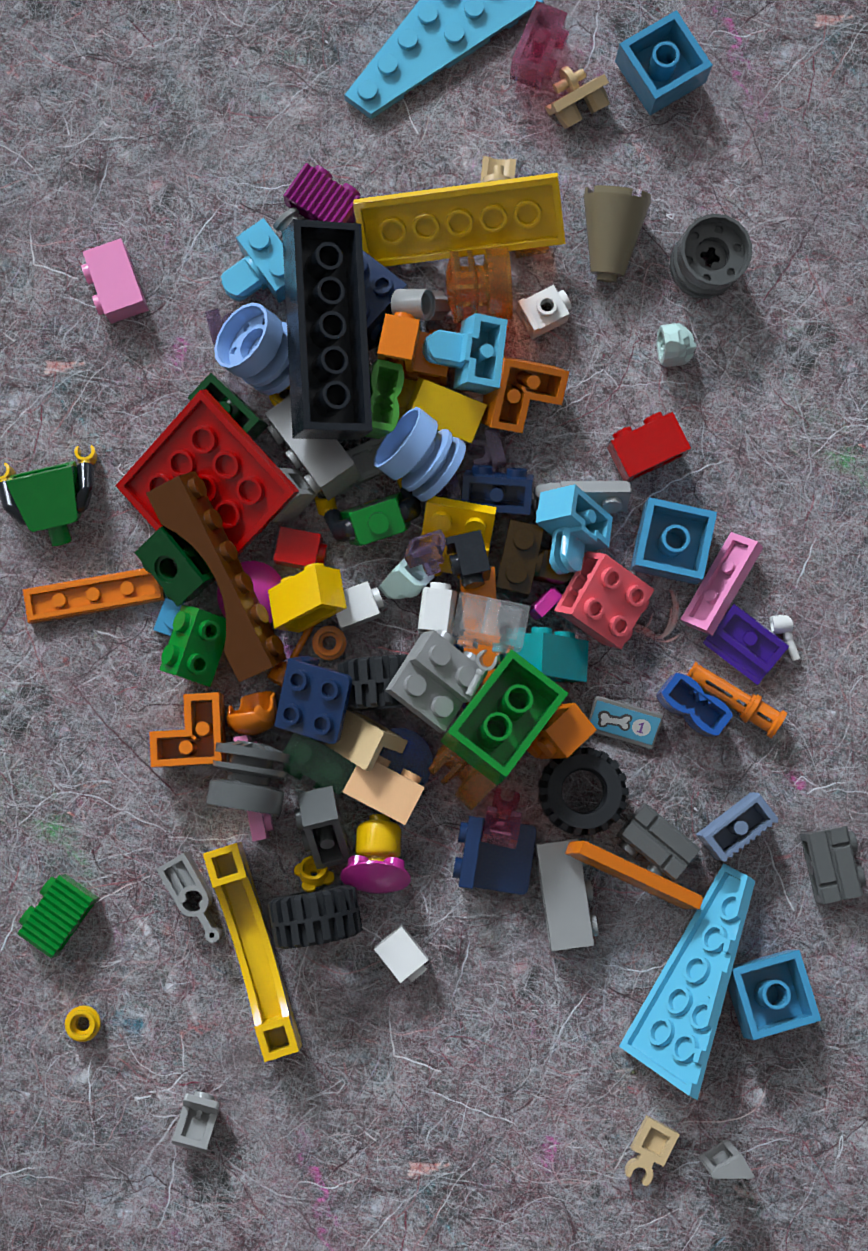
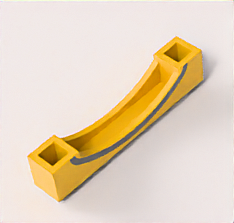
M242 842L203 853L212 887L221 905L238 957L255 1024L254 1028L264 1062L298 1052L302 1047L301 1038Z

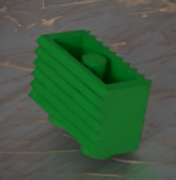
M66 874L59 875L57 878L50 877L40 890L39 894L43 898L36 907L31 905L18 922L22 925V928L17 934L51 959L60 954L99 899L98 896Z

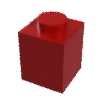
M280 526L273 560L276 565L304 570V567L309 564L325 563L328 545L322 544L323 538L321 534Z

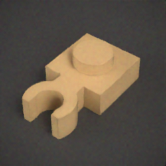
M646 1115L630 1146L638 1155L627 1162L625 1166L626 1176L630 1178L633 1171L638 1167L645 1169L641 1182L647 1187L653 1179L652 1166L654 1162L664 1167L680 1134L676 1130Z

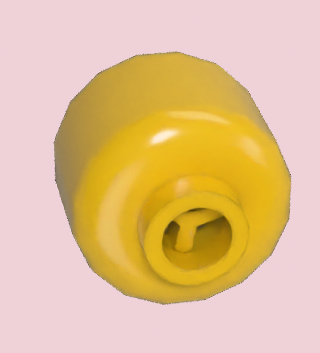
M384 814L370 815L369 820L360 823L356 829V855L378 861H384V859L389 857L399 858L401 855L402 838L400 826L390 821V817Z

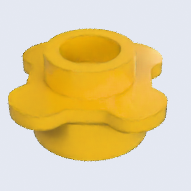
M313 856L304 858L301 863L294 867V874L300 877L302 881L301 886L305 892H313L316 887L323 884L330 885L334 881V873L329 871L328 867L316 869Z

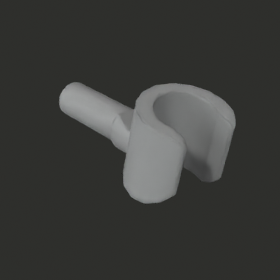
M487 649L480 651L476 657L478 668L465 695L471 698L474 697L487 672L496 669L500 663V656L497 655L490 667L484 665L483 656L486 654Z

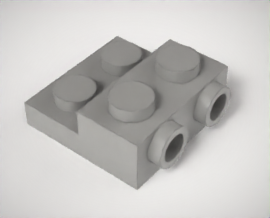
M432 630L420 635L385 691L441 733L446 732L462 704L471 701L472 698L465 695L475 676L478 666L476 664L477 655L469 651L462 653L453 646L456 640L452 635L443 630H437V632Z

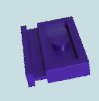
M735 603L727 610L713 636L708 635L703 641L704 645L756 685H759L764 676L789 648L786 642Z

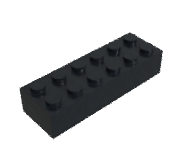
M293 219L282 233L292 438L360 440L373 431L361 224Z

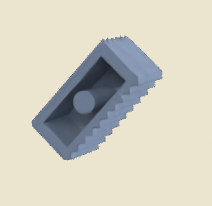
M750 792L696 835L715 860L727 862L728 857H733V852L738 853L739 848L744 849V844H750V839L755 840L756 835L761 836V831H766L767 827H772V822L778 823V817L758 792Z

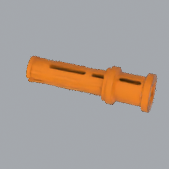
M696 661L687 673V676L694 679L704 692L720 699L728 707L740 713L739 717L744 723L749 721L766 731V736L770 739L776 734L788 712L784 710L779 712L763 702L762 696L758 694L748 695L725 679L705 669ZM706 680L710 681L711 683H713V684H715L716 686L720 687L721 689H723L724 691L728 692V693L731 694L732 696L729 697L728 695H726L725 693H723V692H721L720 690L716 689L715 687H713L712 685L708 684V683L705 682V681H706ZM737 700H741L742 702L746 703V705H742ZM760 712L771 720L769 721L757 713Z

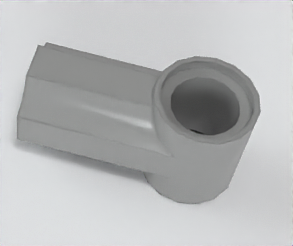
M397 289L391 297V311L393 315L395 312H405L413 315L418 320L441 321L444 320L447 313L451 312V300L445 296L444 291Z

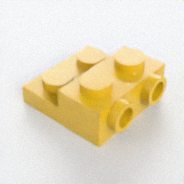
M436 496L427 500L418 553L432 565L434 576H439L443 572L452 574L449 556L454 554L447 555L446 537L481 530L488 557L497 507Z

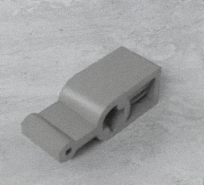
M185 852L157 868V872L181 913L188 917H198L206 931V940L212 944L224 936L223 929L215 924L208 911L213 903L212 892L190 852ZM191 891H197L202 895L203 899L199 902L200 909H193L188 904V900L192 898Z

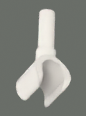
M786 615L771 616L769 618L771 632L783 634L785 642L789 645L788 651L792 661L800 659L793 640L792 619Z

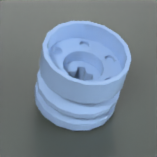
M249 303L241 306L225 321L217 336L214 348L215 359L220 366L233 375L241 377L248 385L253 386L260 393L266 395L280 393L290 386L287 323L282 322L274 313L261 304Z
M415 407L406 412L398 420L395 429L384 437L373 461L374 466L393 480L402 478V487L407 491H412L413 496L424 502L439 493L453 477L464 458L466 445L459 438L453 437L452 433L447 429L437 432V421L421 408Z

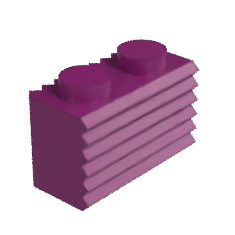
M305 163L283 197L287 207H296L300 212L299 214L307 220L354 223L356 218L353 202L354 199H361V194L350 184L344 183L339 185L337 181H333L331 173L322 166L316 165L314 168Z

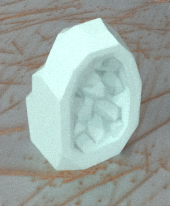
M680 323L660 325L657 331L656 345L661 365L672 367L688 363L693 357L696 348L693 334Z
M409 553L391 571L378 588L389 599L413 598L419 595L423 588L434 578L432 565L419 553Z

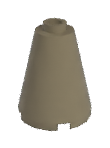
M596 185L594 186V192L589 187H585L583 196L590 271L597 275V281L616 283L617 277H624L651 204L650 193L642 191L641 197L632 195L633 188Z

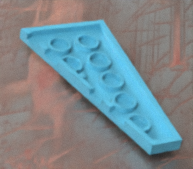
M419 0L344 94L345 101L370 119H373L402 100L404 95L420 84L423 86L444 68L449 69L490 42V38L505 28L510 29L516 25L520 18L531 11L534 13L542 8L544 0Z
M724 863L707 891L700 910L695 912L619 1045L620 1048L696 1100L699 1097L755 885V880Z

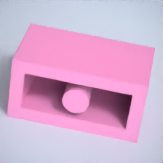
M121 238L83 251L86 264L81 265L88 285L94 283L97 295L92 296L99 316L105 314L112 324L149 311L128 250Z

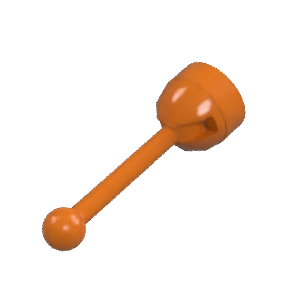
M314 626L304 630L290 658L299 656ZM282 661L272 667L267 678L282 687L288 661Z

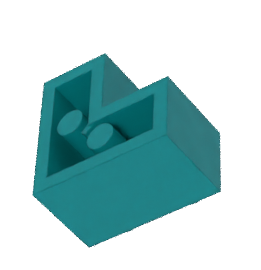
M532 627L531 633H526L524 629L510 628L505 629V635H498L500 662L512 649L554 682H587L589 641L576 639L574 632L556 631L552 634V628Z

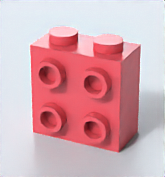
M587 551L583 558L582 570L575 572L554 611L601 644L622 649L624 644L631 638L633 628L640 615L647 609L649 599L655 589L607 554Z

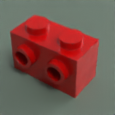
M657 412L644 419L643 426L635 430L628 426L612 435L613 440L610 441L607 449L623 481L631 482L686 456L690 451L691 447L673 412L664 416L662 412Z

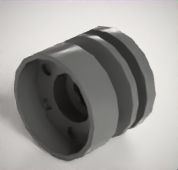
M709 214L698 218L686 229L670 254L669 269L675 284L682 292L694 298L710 299L722 295L746 272L752 259V243L748 231L739 221L727 215ZM703 256L708 258V263L711 264L709 267L705 266Z
M239 740L227 743L216 742L215 751L231 754L229 763L213 760L212 766L227 771L228 774L227 779L210 780L206 803L246 811L281 815L285 792L269 785L270 779L287 778L288 772L272 770L273 761L290 763L291 754L283 753L270 745Z

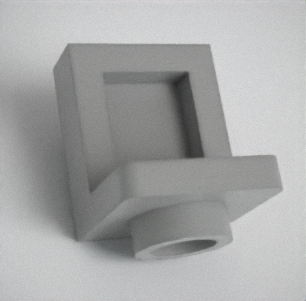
M199 1091L194 1092V1095L185 1093L182 1111L173 1135L172 1144L207 1154L219 1115L220 1103L214 1101V1096Z

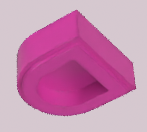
M552 586L527 608V612L534 620L542 618L561 599L563 594L555 586Z

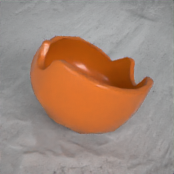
M263 691L245 695L240 699L238 710H234L232 705H230L226 716L228 726L237 733L251 736L259 735L272 728L275 724L278 710L276 692Z

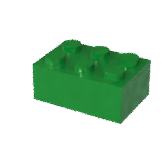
M511 649L440 742L495 785H498L509 775L569 693Z

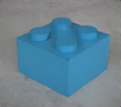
M677 10L619 43L615 63L650 116L705 84L713 66Z
M649 497L643 505L630 570L697 585L704 579L717 512Z
M785 950L733 965L728 990L743 1038L757 1040L821 1021L800 950Z

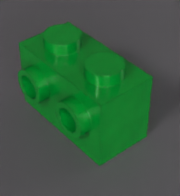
M182 605L174 618L173 632L168 645L162 652V663L159 670L211 687L225 646L226 619L199 608Z

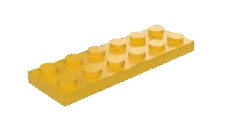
M558 173L354 199L353 202L356 223L361 224L363 251L384 267L566 244Z

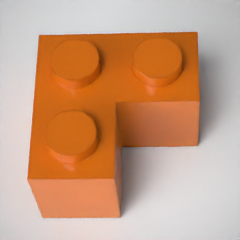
M395 312L394 315L385 313L377 351L378 359L402 364L404 379L418 381V378H422L440 386H447L450 367L428 362L422 350L424 340L428 335L437 330H429L428 333L420 331V320L415 319L409 313Z
M504 356L500 388L484 395L482 403L486 404L487 407L480 422L491 428L523 433L530 399L562 405L570 371L556 366Z
M219 692L183 694L185 730L149 732L151 767L213 765V760L227 762L226 753L215 751L216 742L226 743L224 695Z
M576 703L561 704L527 751L535 758L540 759L568 758L597 729Z

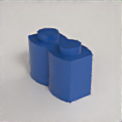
M681 673L671 675L656 694L658 701L665 709L673 714L684 716L687 724L703 736H718L733 717L731 710L724 702L714 696L704 694L701 686L694 679Z

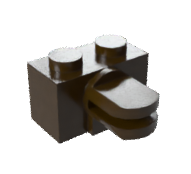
M510 520L496 580V593L528 599L533 580L561 586L567 584L575 572L557 574L552 569L549 562L551 549L540 547L544 532L542 527Z

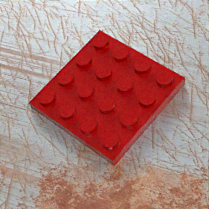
M207 389L200 390L115 485L157 531L163 525H161L146 493L179 475L195 471L197 476L205 483L207 496L213 508L220 514L223 522L222 527L228 539L235 545L238 556L299 493L298 488Z

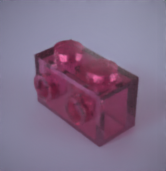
M536 1L513 56L510 79L541 90L545 79H552L558 62L553 58L557 49L563 51L570 31L565 29L567 12Z

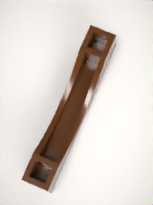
M193 471L179 475L147 492L146 494L161 525L176 532L190 543L205 560L217 581L226 613L224 653L238 681H244L286 660L284 645L281 639L275 635L269 623L268 612L260 604L253 590L252 579L244 572L240 564L238 551L235 545L228 539L222 527V518L213 508L207 496V488L203 480Z

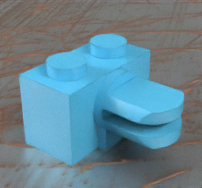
M263 218L236 237L240 251L245 257L224 271L221 276L226 294L235 301L245 300L260 288L264 290L267 287L279 303L286 299L283 243Z
M474 313L461 321L460 333L437 330L428 335L422 346L423 355L430 363L456 368L453 389L486 395L500 388L508 320Z
M576 484L540 492L539 505L536 511V523L552 536L549 558L552 569L557 574L582 570L584 552L609 547L613 517Z

